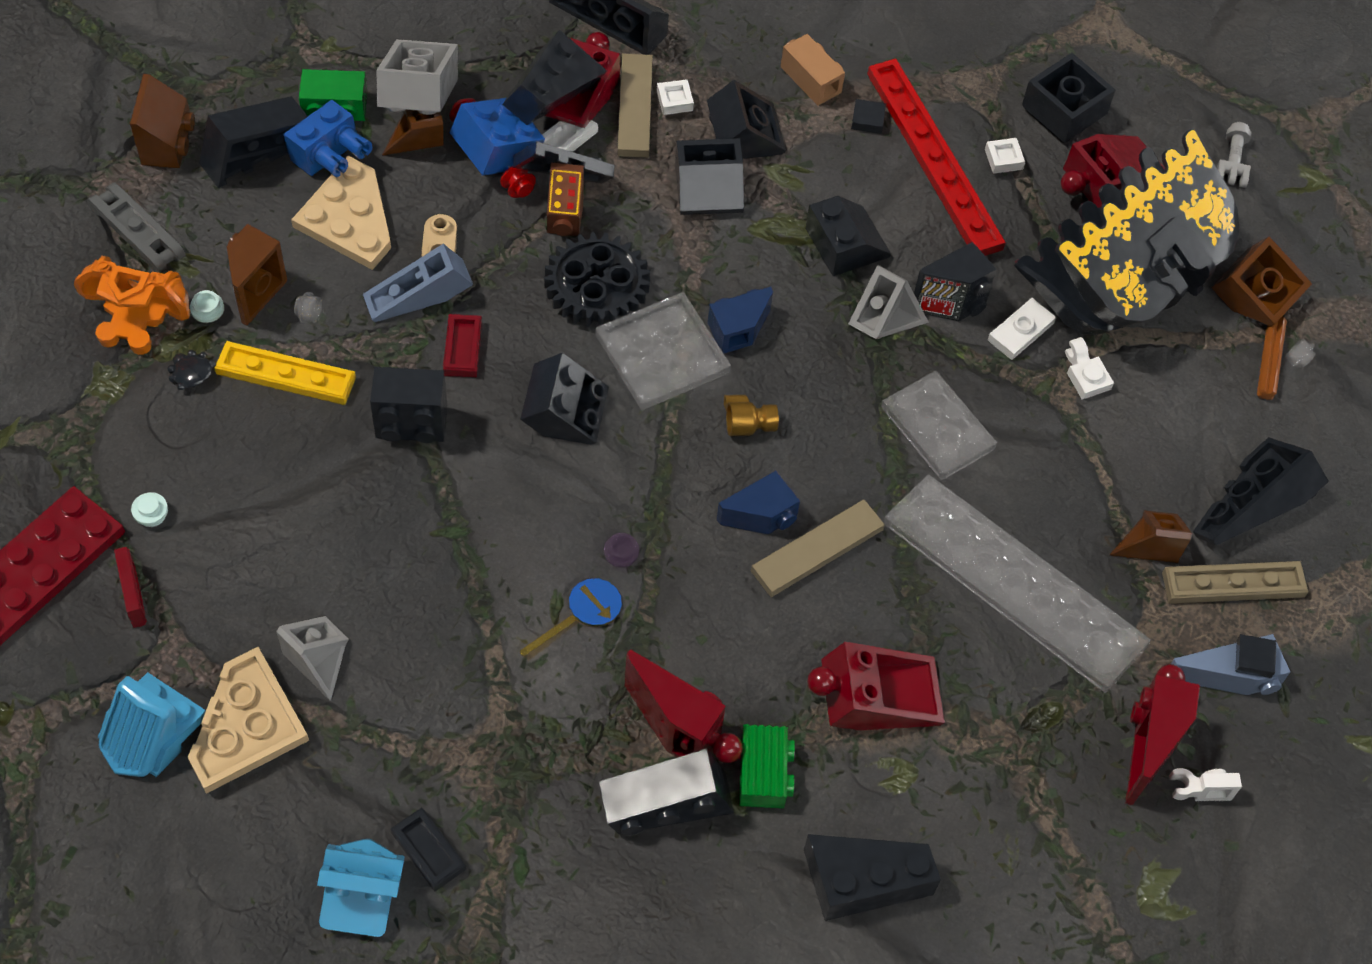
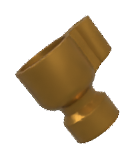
M746 395L724 396L726 425L729 436H750L760 428L764 432L778 430L779 415L776 404L763 405L761 408H756L753 403L749 402Z

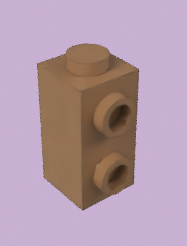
M806 34L798 39L789 41L783 46L781 68L817 106L842 93L845 72L842 66L824 51L821 44L816 43Z

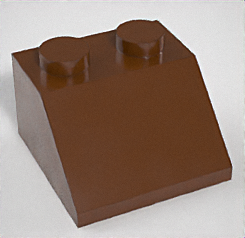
M143 74L130 121L141 165L180 168L182 157L188 154V133L193 131L195 126L194 112L189 110L187 98L150 74Z
M248 223L239 233H235L230 238L227 245L232 285L241 322L246 326L288 281L280 241Z
M1269 236L1249 247L1211 288L1233 312L1273 326L1312 283Z

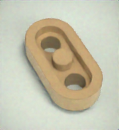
M437 214L426 221L424 225L422 257L442 244H445L456 253L457 224L452 217Z

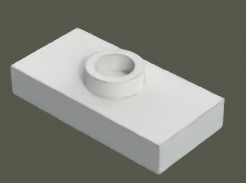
M591 120L585 128L559 121L542 134L545 138L544 144L573 152L598 132V124Z
M1031 298L989 334L988 341L1013 360L1055 323L1056 316Z

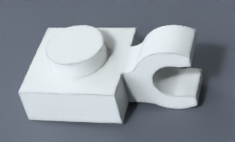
M1082 337L1069 341L1071 348L1066 349L1065 354L1072 363V366L1069 367L1067 374L1081 399L1083 400L1111 390L1114 382L1099 356L1093 359L1089 358L1088 348Z
M1184 768L1174 769L1169 775L1170 780H1180L1186 787L1174 790L1172 796L1177 800L1195 797V801H1230L1242 787L1239 773H1226L1223 769L1206 771L1200 778Z

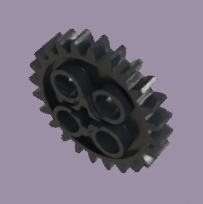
M591 232L589 240H585L579 234L578 243L567 239L566 249L557 246L556 256L550 255L549 265L545 266L544 288L547 289V299H553V309L562 307L563 318L572 313L573 323L575 324L583 318L586 319L587 327H590L593 320H597L600 328H603L605 320L608 319L614 326L617 325L618 316H621L626 321L629 320V310L638 313L639 303L645 304L646 293L650 291V270H647V260H641V251L636 250L632 252L631 242L623 246L620 245V236H617L613 241H609L608 233H604L602 239H597L595 233Z

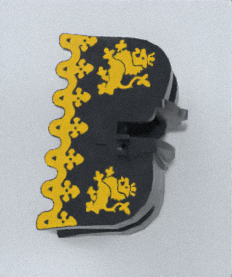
M1195 129L1186 131L1182 136V144L1185 149L1184 155H1181L1173 148L1163 152L1162 162L1165 170L1151 147L1143 149L1139 154V162L1142 167L1140 173L1131 166L1120 170L1121 190H1118L1113 184L1109 183L1101 186L1099 189V197L1102 202L1101 208L1091 201L1082 203L1079 206V215L1082 220L1081 225H1077L1071 219L1063 220L1058 225V231L1061 236L1060 243L1055 242L1050 237L1040 239L1037 246L1041 256L1039 262H1036L1028 255L1022 256L1015 261L1014 266L1040 293L1064 324L1078 333L1098 335L1151 319L1162 310L1175 306L1184 297L1186 292L1197 296L1203 290V284L1212 276L1215 266L1226 260L1234 252L1239 236L1238 209L1227 184L1209 157Z

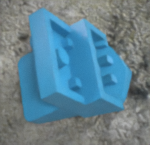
M148 672L138 682L126 676L117 685L110 709L106 712L100 733L98 734L99 749L115 774L144 777L151 773L157 777L182 752L181 743L201 724L206 710Z
M370 838L344 843L339 846L328 844L317 886L325 887L319 919L320 926L334 931L374 937L382 936L387 927L392 897L397 898L405 856L395 854Z

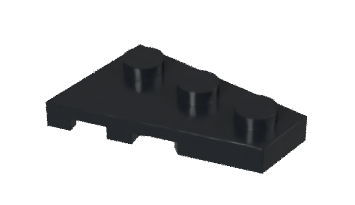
M538 141L526 146L525 149L515 154L513 159V168L550 174L552 162L584 166V181L602 184L614 178L615 165L604 162L602 158L587 157Z

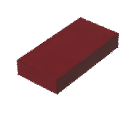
M448 315L443 362L445 376L477 378L482 316Z
M127 547L114 549L128 617L133 628L144 626L147 619L135 562Z

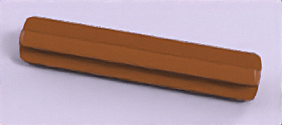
M1283 316L1275 325H1267L1257 388V395L1260 399L1273 400L1277 394L1287 324Z

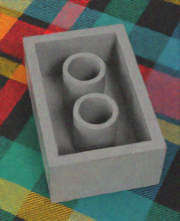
M396 39L376 70L377 107L387 108L391 112H402L406 109L418 110L419 113L426 115L441 112L458 81V44Z

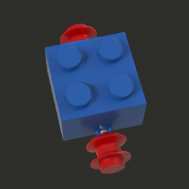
M466 98L455 102L449 115L451 121L454 122L450 134L482 176L504 172L500 183L502 187L508 188L509 196L512 198L528 196L534 189L536 177L528 173V170L513 168L514 155L525 149L526 146L536 141L544 143L545 138L533 123L526 125L502 104L506 98L478 102L472 98Z

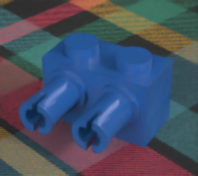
M330 100L284 133L290 160L310 176L325 168L333 176L339 177L341 176L339 171L344 173L348 168V161L340 156L341 154L349 150L358 159L365 158L364 154L368 156L372 150V143L357 133L353 115L333 100Z

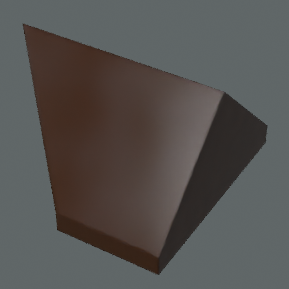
M406 109L382 156L443 146V119L440 112L426 115L419 113L418 110Z
M1144 510L1143 517L1110 555L1178 563L1191 540L1192 533L1178 514Z

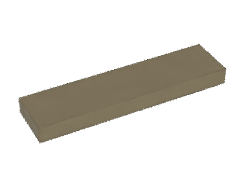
M622 53L617 156L649 158L653 55Z
M863 499L753 564L751 572L769 596L773 597L884 530L885 524Z
M1301 561L1165 567L1162 572L1169 604L1305 598L1308 593Z

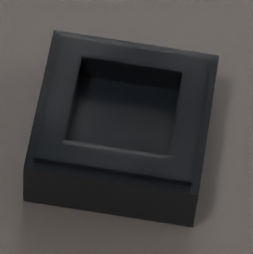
M855 99L851 129L882 134L886 103Z
M1240 634L1236 644L1235 672L1272 678L1275 674L1276 640Z

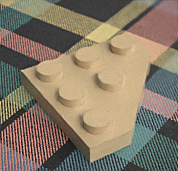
M347 156L348 168L346 172L342 173L339 171L341 174L339 177L331 174L291 219L292 226L373 270L391 249V241L375 169Z
M259 647L224 663L219 676V685L214 697L210 699L201 722V731L188 755V760L206 794L309 741L304 727Z

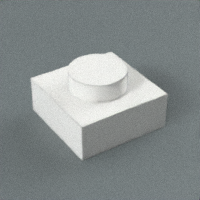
M688 80L657 83V94L663 115L693 111L694 102Z
M1017 138L988 141L986 143L985 152L993 174L1023 170L1025 160Z

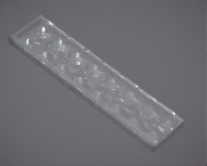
M929 474L884 517L883 523L885 526L1104 693H1107L1148 648L1151 642L1150 638Z

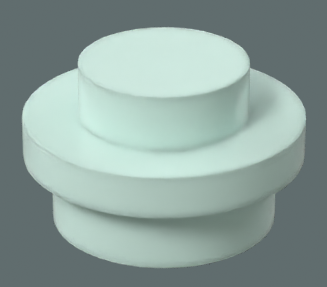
M204 290L194 295L190 303V311L193 318L197 321L204 323L213 322L223 314L224 303L221 297L213 291Z
M144 493L134 500L131 512L133 518L139 524L146 527H154L161 524L168 513V505L160 494Z

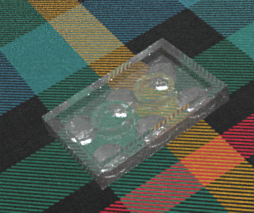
M937 371L928 374L884 399L881 408L941 480L946 479L996 448V440Z

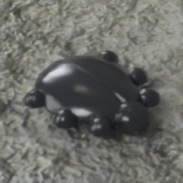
M189 350L187 355L178 353L172 359L174 365L171 364L167 368L168 372H173L169 376V381H176L178 390L195 387L203 383L211 375L216 361L206 359L208 355L205 352H201L199 355H196L194 350Z

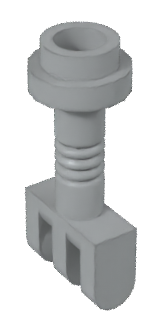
M1242 122L1233 123L1227 129L1226 139L1231 143L1228 161L1220 159L1217 170L1222 178H1224V173L1228 174L1227 184L1234 186L1236 176H1241L1239 187L1246 188L1251 166L1241 164L1243 144L1250 141L1252 132L1249 126Z

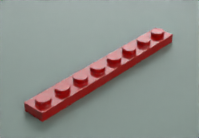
M897 59L869 66L868 77L882 101L886 103V108L965 243L973 242L985 256L1003 251L1006 244L1005 240Z

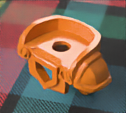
M101 256L93 264L86 266L74 281L76 291L85 299L106 300L103 307L113 317L111 322L99 324L95 331L98 341L104 347H113L122 338L128 341L131 350L135 354H146L152 347L150 335L145 331L147 326L156 327L162 324L166 313L180 321L190 317L189 296L178 272L168 271L165 274L157 272L148 273L117 266L109 257Z

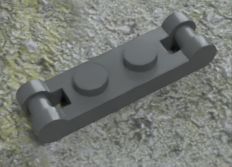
M116 182L108 185L105 188L106 191L101 195L95 194L87 199L91 210L96 215H100L149 264L154 272L161 273L167 269L166 265L173 260L177 262L185 257V252L180 244ZM163 246L166 250L160 254L155 252L156 249Z

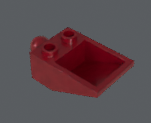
M601 32L590 34L586 42L573 38L570 39L604 67L607 72L587 92L575 96L566 104L559 105L545 116L585 128L610 99L621 77L620 53L609 50V39Z
M1096 134L1073 143L1063 170L1066 172L1061 178L1063 192L1070 196L1083 193L1089 201L1101 208L1102 202L1099 197L1101 186L1109 183L1113 184L1118 190H1121L1120 170L1131 166L1140 173L1142 167L1139 162V154L1147 146L1138 136Z
M843 642L821 659V667L814 668L808 675L807 684L810 691L818 696H826L830 726L862 731L941 726L945 723L935 658L933 656Z
M629 650L626 654L624 686L665 750L678 758L704 749L710 752L713 748V753L719 761L724 763L736 761L742 753V742L735 734H721L726 708L722 701L715 694L709 691L702 692L635 651Z
M1167 664L1162 666L1157 671L1149 687H1143L1139 702L1135 701L1133 704L1130 722L1136 725L1125 804L1133 805L1177 748L1196 719L1200 685L1186 682L1183 670L1177 665Z

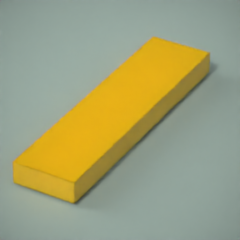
M226 341L215 366L217 375L346 405L356 379L355 371Z

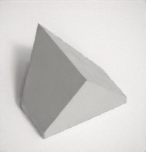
M878 265L848 324L875 339H879L929 322L908 281Z
M326 616L279 626L276 632L282 654L331 701L345 646L349 639Z

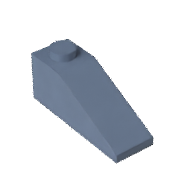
M442 244L363 293V297L371 319L374 322H378L446 302L472 286L473 283L464 260L445 244Z
M1273 634L1259 637L1276 640ZM1277 642L1275 674L1272 678L1235 672L1237 643L1174 658L1171 663L1183 670L1186 682L1243 695L1261 692L1262 695L1272 694L1282 688V683L1290 674L1289 667Z

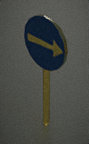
M599 578L586 579L579 582L572 589L569 597V609L572 615L520 650V654L522 656L527 655L576 620L591 627L604 626L613 622L619 615L622 607L621 595L617 588L610 582Z

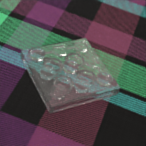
M684 292L596 328V337L642 411L727 375L731 371L729 361Z

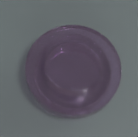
M617 533L606 541L604 556L613 566L627 567L637 560L639 545L631 535Z

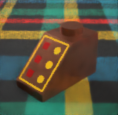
M551 162L547 233L560 236L579 235L583 212L584 166Z

